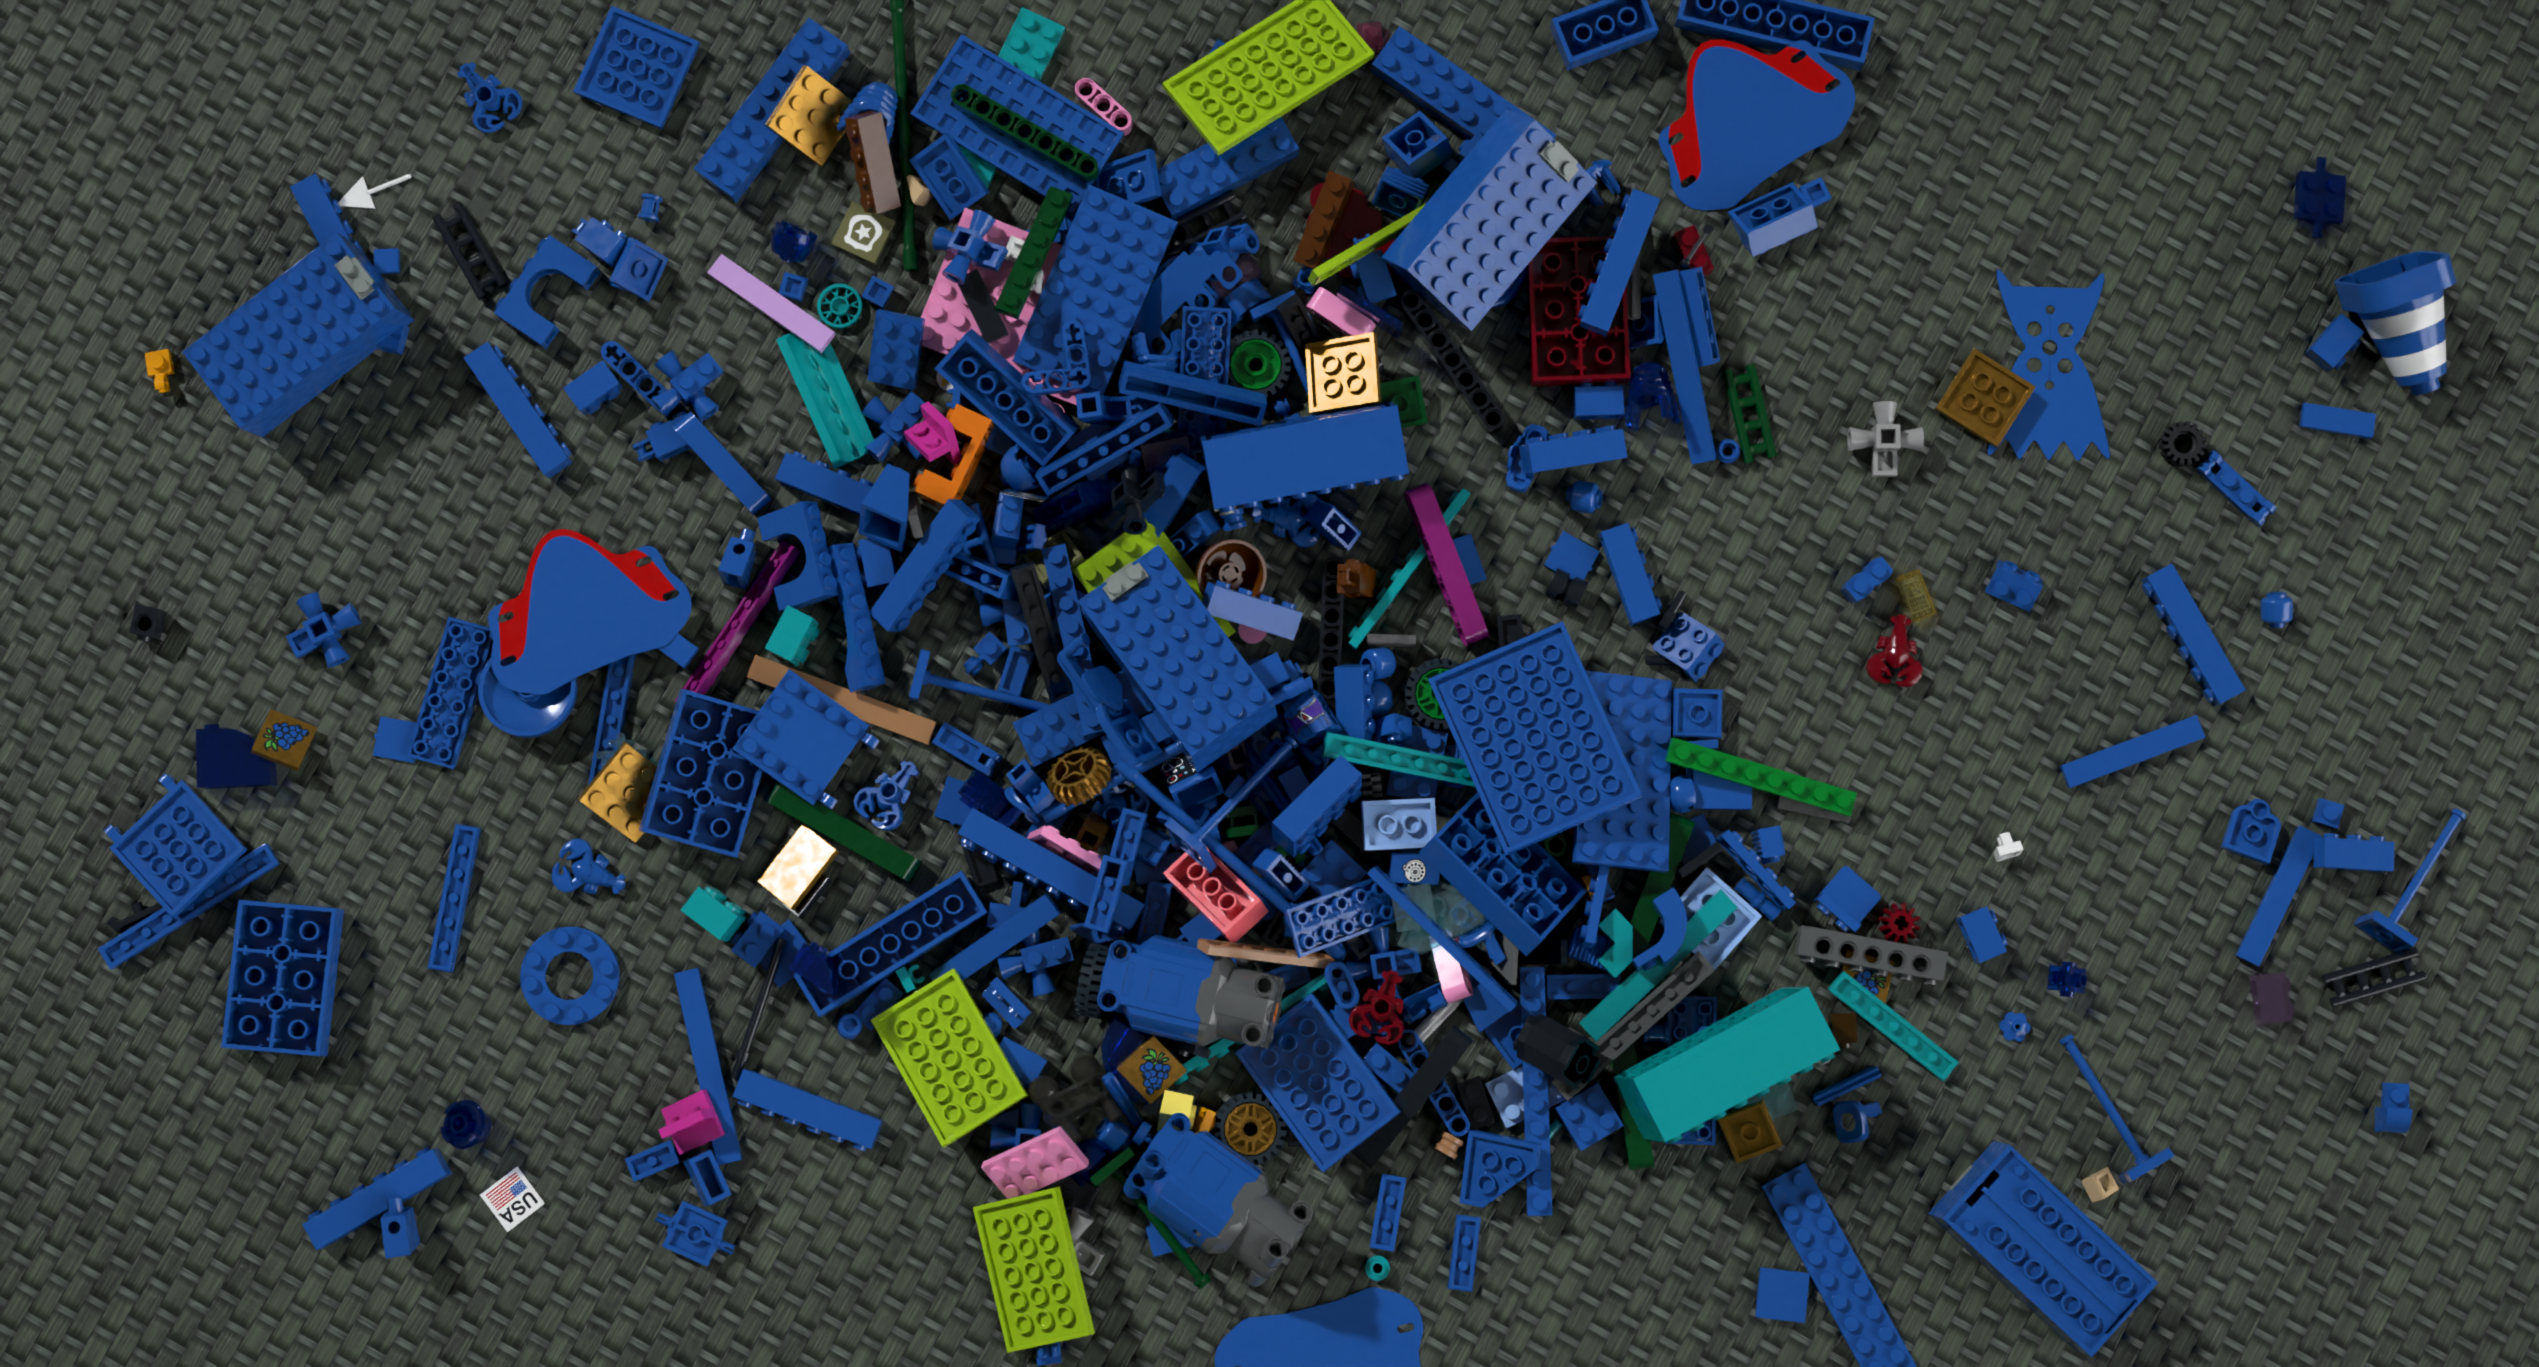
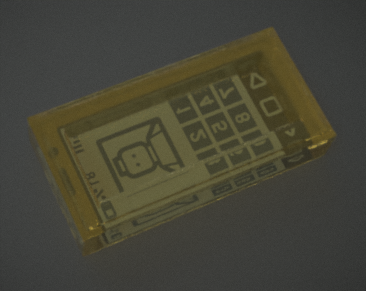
M1919 569L1895 578L1913 623L1937 614Z

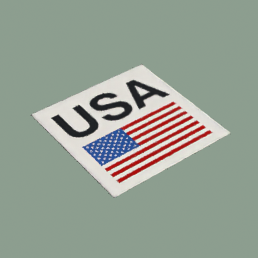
M518 1166L480 1194L507 1232L545 1204Z

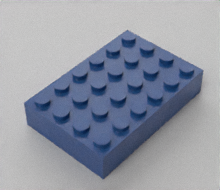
M680 689L639 831L727 856L738 857L762 770L737 754L732 748L759 712L758 710L686 689Z
M1478 792L1419 852L1525 956L1542 942L1587 891L1538 843L1506 856Z
M238 900L221 1048L311 1056L328 1055L344 909Z

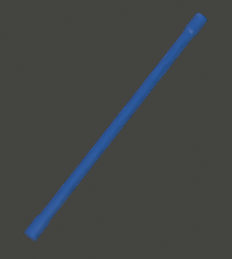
M1302 676L1271 693V696L1274 699L1275 705L1309 690ZM1173 743L1162 749V753L1157 757L1135 767L1140 773H1143L1181 754L1182 751L1176 743ZM1119 772L1111 775V780L1107 782L1108 787L1102 789L1101 793L1128 780ZM1057 801L1048 808L1043 809L1041 814L1046 823L1077 806L1073 804L1066 806L1065 803L1060 804Z
M1121 758L1113 767L1191 834H1195L1202 827L1145 778L1135 766L1130 768ZM1210 833L1202 840L1208 849L1286 915L1285 909L1292 907L1291 903ZM1339 943L1323 949L1336 961L1346 951Z

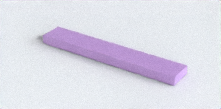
M723 254L719 256L707 272L710 277L820 353L824 351L836 335L834 331Z

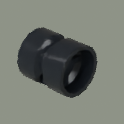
M1557 568L1544 596L1555 602L1562 600L1564 606L1575 611L1588 582L1578 577L1572 579L1570 578V573Z

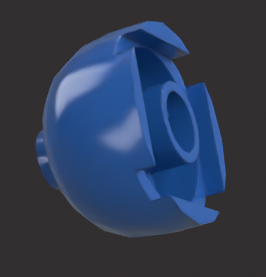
M1016 444L1003 454L1000 462L1001 473L999 476L1004 485H1009L1012 489L1020 492H1029L1041 486L1035 477L1041 465Z

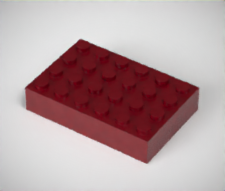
M1614 236L1550 238L1526 266L1531 387L1575 386L1581 383L1602 385L1606 382L1628 384L1630 380L1626 288L1606 337L1579 327L1582 319L1577 318L1582 304L1587 306L1590 297L1586 296L1591 282L1595 284L1599 275L1594 273L1600 260L1605 261L1608 254L1603 252L1608 238L1613 239Z

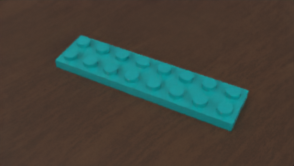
M1022 7L998 57L1036 80L1041 81L1062 38L1065 26ZM958 145L988 189L997 168Z

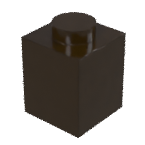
M1090 811L1075 840L1081 844L1080 847L1088 851L1097 852L1112 822Z
M1856 1013L1827 1014L1828 1026L1839 1048H1851V1043H1858Z

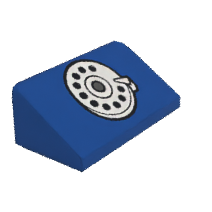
M1392 852L1389 878L1395 883L1438 885L1440 873L1421 854Z

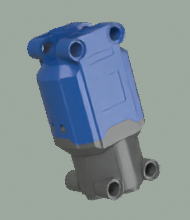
M1154 935L1140 945L1123 940L1114 941L1110 945L1101 976L1097 1003L1104 1011L1124 1014L1130 1027L1135 1031L1202 1047L1222 1038L1249 1046L1268 1049L1274 1039V1029L1280 1018L1282 1009L1281 999L1285 991L1284 978L1237 967L1231 957L1207 955L1197 948V944Z
M1182 1113L1173 1114L1164 1127L1159 1130L1147 1147L1148 1149L1134 1166V1170L1123 1185L1125 1194L1132 1199H1138L1141 1196L1147 1198L1148 1211L1207 1254L1225 1252L1231 1254L1247 1266L1244 1273L1246 1281L1252 1286H1261L1267 1278L1270 1279L1286 1255L1302 1235L1308 1221L1312 1218V1207L1305 1201H1297L1292 1207H1289L1269 1192L1267 1178L1262 1170L1209 1132H1192L1189 1130L1191 1123L1186 1115ZM1172 1125L1177 1126L1180 1131L1175 1130ZM1133 1181L1139 1182L1141 1187L1136 1186Z

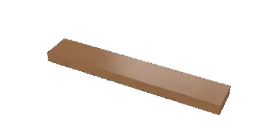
M1202 938L1198 939L1197 943L1198 949L1207 955L1324 969L1330 962L1336 961L1327 953L1314 952L1298 958L1297 952L1294 949Z

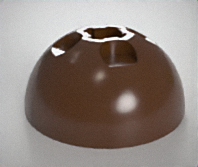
M1237 539L1219 541L1210 546L1201 556L1196 570V581L1202 596L1208 582L1216 584L1217 580L1231 584L1230 589L1238 591L1239 587L1253 591V596L1259 597L1264 589L1267 578L1266 564L1261 553L1248 542Z

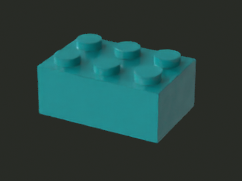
M698 886L681 909L684 914L716 938L731 942L748 920L744 915L746 910L736 903L725 901L727 898L725 894L709 886L706 888Z

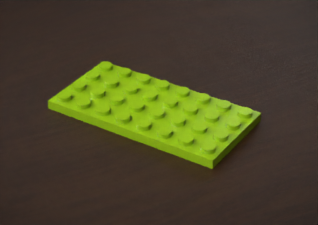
M1295 0L1164 81L1162 85L1179 109L1219 156L1372 60L1374 52L1330 0Z

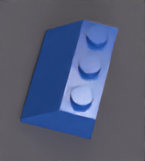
M1793 182L1728 211L1743 246L1753 257L1818 228L1812 203Z

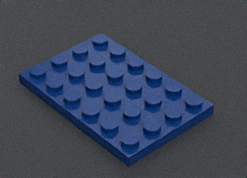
M1314 993L1308 995L1279 1018L1274 1029V1039L1268 1049L1246 1044L1235 1052L1321 1172H1325L1401 1113L1395 1102Z

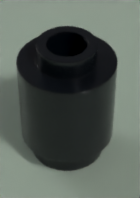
M1338 487L1335 491L1331 490L1332 492L1327 493L1323 502L1336 507L1351 521L1361 504L1356 502V498Z

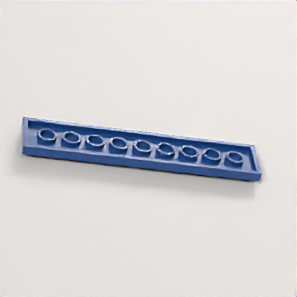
M1803 1162L1761 1185L1859 1367H1917L1806 1164Z

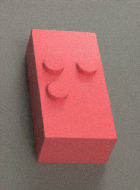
M1208 848V852L1217 865L1211 873L1187 853H1184L1163 874L1170 884L1229 942L1236 943L1269 911L1261 899Z

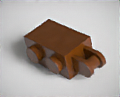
M1346 560V564H1337V593L1350 599H1376V570L1368 567L1367 563H1360V560Z

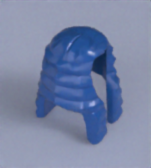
M872 82L863 87L857 93L853 103L848 105L844 115L840 117L837 131L842 132L845 130V118L868 111L882 112L884 124L886 119L885 131L889 145L890 138L893 135L895 110L897 109L896 104L898 102L894 89L882 82Z
M1176 329L1171 333L1172 348L1167 355L1150 354L1146 344L1145 333L1139 332L1128 338L1134 363L1179 373L1181 329Z

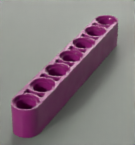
M1426 482L1405 491L1406 503L1462 643L1468 646L1489 637L1486 624L1431 486Z

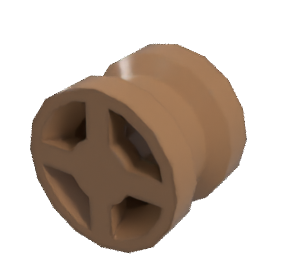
M1443 1130L1441 1133L1442 1138L1439 1143L1435 1144L1434 1148L1456 1159L1457 1150L1463 1146L1464 1141Z

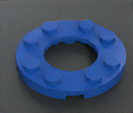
M579 927L557 928L543 934L528 949L520 971L521 988L530 1007L544 1019L562 1025L585 1023L601 1014L613 1001L620 982L619 963L611 947L595 932ZM573 951L582 954L589 960L593 968V981L590 989L583 996L573 1000H565L557 997L549 989L546 983V971L554 957L563 952Z

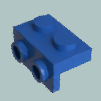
M1998 560L1996 569L1985 588V592L2030 612L2043 588V579L2033 571L2028 570L2026 572L2019 569L2011 561L2003 562Z
M762 910L758 914L754 911L745 922L749 925L743 933L738 931L730 942L733 944L731 951L754 968L785 929Z

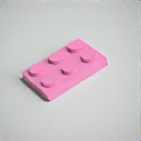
M1044 825L1029 833L1027 839L1092 875L1099 873L1102 862L1101 856L1094 851L1084 850L1080 847L1081 844L1078 841L1061 836L1060 831L1056 828Z

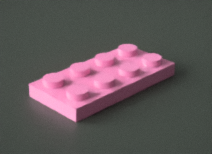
M1059 1126L984 1161L981 1168L1008 1199L1032 1193L1088 1167L1089 1160L1062 1127Z

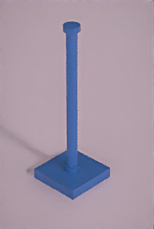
M1294 290L1251 309L1247 316L1251 324L1267 316L1273 319L1308 394L1307 369L1276 309L1278 305L1295 294Z
M922 649L908 698L910 701L918 702L922 684L927 685L929 683L1034 711L1050 705L930 674V671L926 670L930 651Z
M1288 735L1282 746L1195 834L1189 833L1173 818H1170L1164 825L1176 845L1211 873L1217 865L1202 840L1292 748L1296 749L1299 746L1298 743Z
M2454 808L2451 811V818L2390 916L2387 918L2376 910L2358 917L2354 923V926L2394 953L2414 947L2418 940L2414 935L2400 927L2397 922L2458 824L2466 818V814L2459 809Z
M2069 1034L2059 1040L2060 1044H2064L2136 1159L2134 1167L2118 1175L2123 1184L2131 1182L2174 1157L2170 1148L2161 1150L2150 1157L2148 1154L2143 1153L2072 1040L2074 1038L2073 1035Z

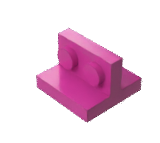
M929 401L922 404L920 407L924 421L904 431L906 440L929 462L944 455L953 465L960 463L962 457L953 424Z
M706 1089L661 1109L666 1126L658 1131L662 1139L673 1138L679 1155L725 1135Z

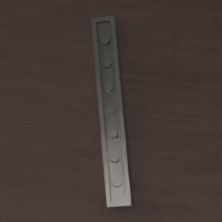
M1699 951L1595 1042L1599 1046V1052L1595 1050V1056L1599 1058V1065L1591 1080L1715 971ZM1556 1079L1551 1081L1567 1101L1586 1085L1580 1083L1578 1084L1580 1088L1575 1090Z

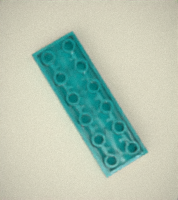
M793 333L777 338L776 341L834 469L868 455L869 453L864 447L872 442L874 437L864 415H862L859 404L831 343L820 353Z

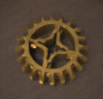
M1081 746L1079 750L1073 748L1072 752H1065V756L1057 758V763L1052 764V770L1047 772L1048 778L1046 781L1049 790L1060 804L1065 803L1066 806L1071 804L1077 806L1080 802L1086 804L1087 800H1094L1095 795L1102 794L1101 790L1107 788V782L1111 780L1110 774L1112 770L1109 760L1098 748L1094 749L1092 746H1089L1086 749L1084 746Z

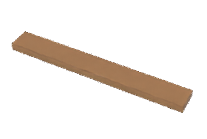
M758 655L754 656L747 678L776 688L790 669L862 721L929 745L937 722L857 692L850 693L849 689Z

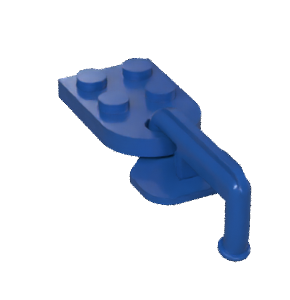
M1081 633L1079 637L1075 638L1059 652L1057 656L1059 665L1091 711L1096 713L1098 722L1107 734V738L1114 744L1121 754L1122 760L1130 768L1157 757L1162 753V750L1134 710L1123 701L1122 685L1114 673L1106 666H1098L1084 672L1073 657V654L1083 646L1088 647L1090 644L1088 635Z

